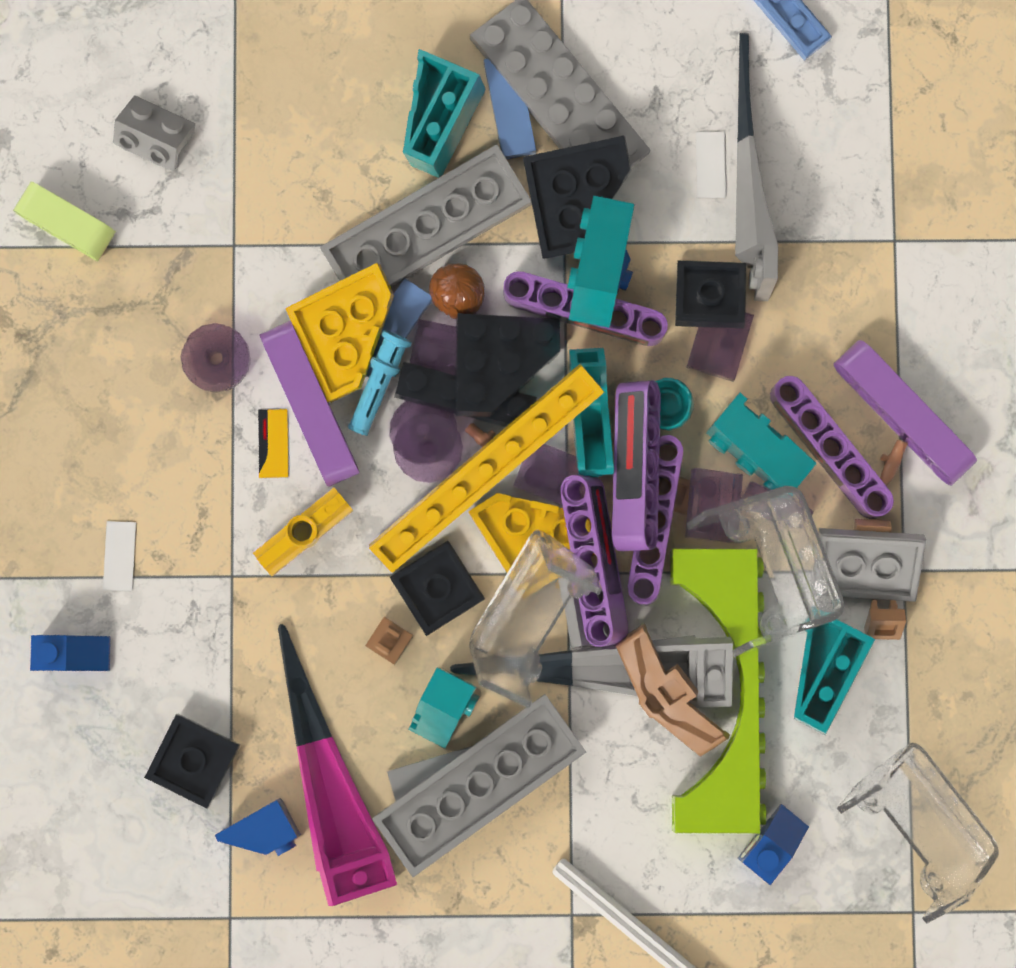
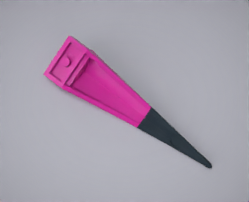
M280 624L278 627L316 872L319 871L328 906H335L396 886L397 882L388 849L335 744L286 626Z

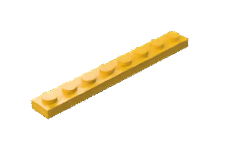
M579 364L369 544V549L393 573L604 393L603 389L586 369Z

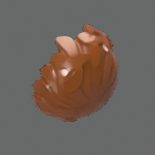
M458 263L440 267L430 280L429 293L433 304L452 319H456L457 313L476 314L482 307L485 296L484 283L480 274L471 266Z

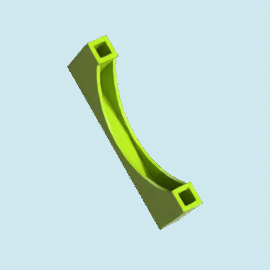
M672 549L670 551V586H680L694 596L719 623L726 637L732 638L733 653L740 680V703L736 724L721 756L711 769L691 788L681 795H672V831L674 833L760 834V825H766V805L760 804V789H765L766 772L765 768H760V754H765L766 742L765 733L759 732V718L765 717L764 697H759V683H764L765 667L764 662L758 661V648L764 647V628L758 627V613H763L764 595L763 592H758V578H763L764 565L763 557H757V549Z

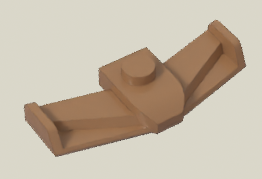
M645 623L627 634L616 645L639 698V705L649 718L655 719L700 757L729 739L730 734L722 730L689 703V701L697 697L699 691L681 667L676 664L665 672Z

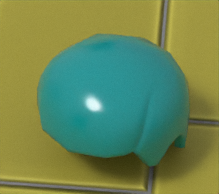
M665 377L656 380L661 397L660 429L670 431L682 427L691 418L694 410V399L691 391L678 379Z

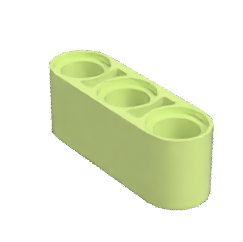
M30 182L13 209L16 214L96 261H99L116 233L115 230L34 182Z

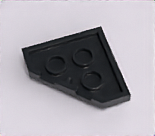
M624 135L523 157L542 258L547 259L575 253L577 238L585 239L586 230L580 229L584 208L591 209L593 196L608 199L615 197L632 171L626 137Z
M457 313L455 415L491 417L500 409L503 403L531 381L544 366L552 362L560 352V319Z

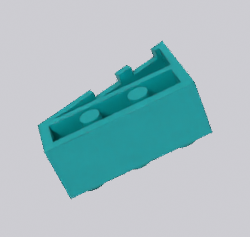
M419 49L417 57L418 68L416 80L413 82L412 90L414 94L411 111H409L403 154L412 167L439 178L443 175L486 89L479 74Z
M593 196L591 209L584 208L580 229L586 230L585 239L577 238L574 258L580 259L578 268L571 267L567 286L568 289L574 290L569 320L610 328L635 204Z
M740 392L706 432L711 437L709 443L719 452L725 454L728 451L738 460L735 464L749 476L755 473L764 481L762 486L776 498H779L781 495L786 499L792 495L817 463L787 435L782 436L769 425L771 420L761 413L758 416L744 405L748 399Z
M812 606L794 719L826 735L875 639Z
M437 667L415 711L416 714L408 730L445 749L462 715H471L480 697L474 693L477 686Z

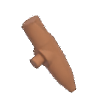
M470 423L465 429V432L474 438L481 447L486 445L496 435L493 430H490L488 433L482 431L474 423Z
M902 440L896 441L888 456L882 454L880 460L884 461L880 479L886 486L897 472L908 443Z

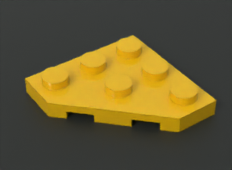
M375 263L285 308L327 402L332 403L362 388L371 358L375 352L394 298L393 291L379 263Z
M496 493L468 511L524 600L573 569L563 508ZM587 518L586 529L590 532L592 524L590 519Z

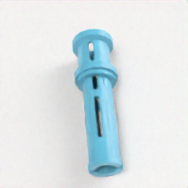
M387 330L382 332L384 339L376 357L371 358L370 366L373 368L361 394L351 422L347 426L350 430L365 436L369 434L392 376L396 377L401 370L398 366L405 349L412 344V341Z

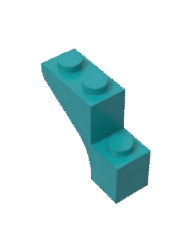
M604 348L570 349V372L581 364L604 391L601 396L573 419L578 475L600 477L602 475L614 474L607 393V365Z

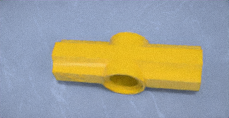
M333 487L303 513L293 517L287 526L254 551L253 554L263 568L273 577L303 551L314 546L319 541V538L352 513L353 509L336 488ZM301 523H309L312 527V534L305 541H298L294 533L295 528Z

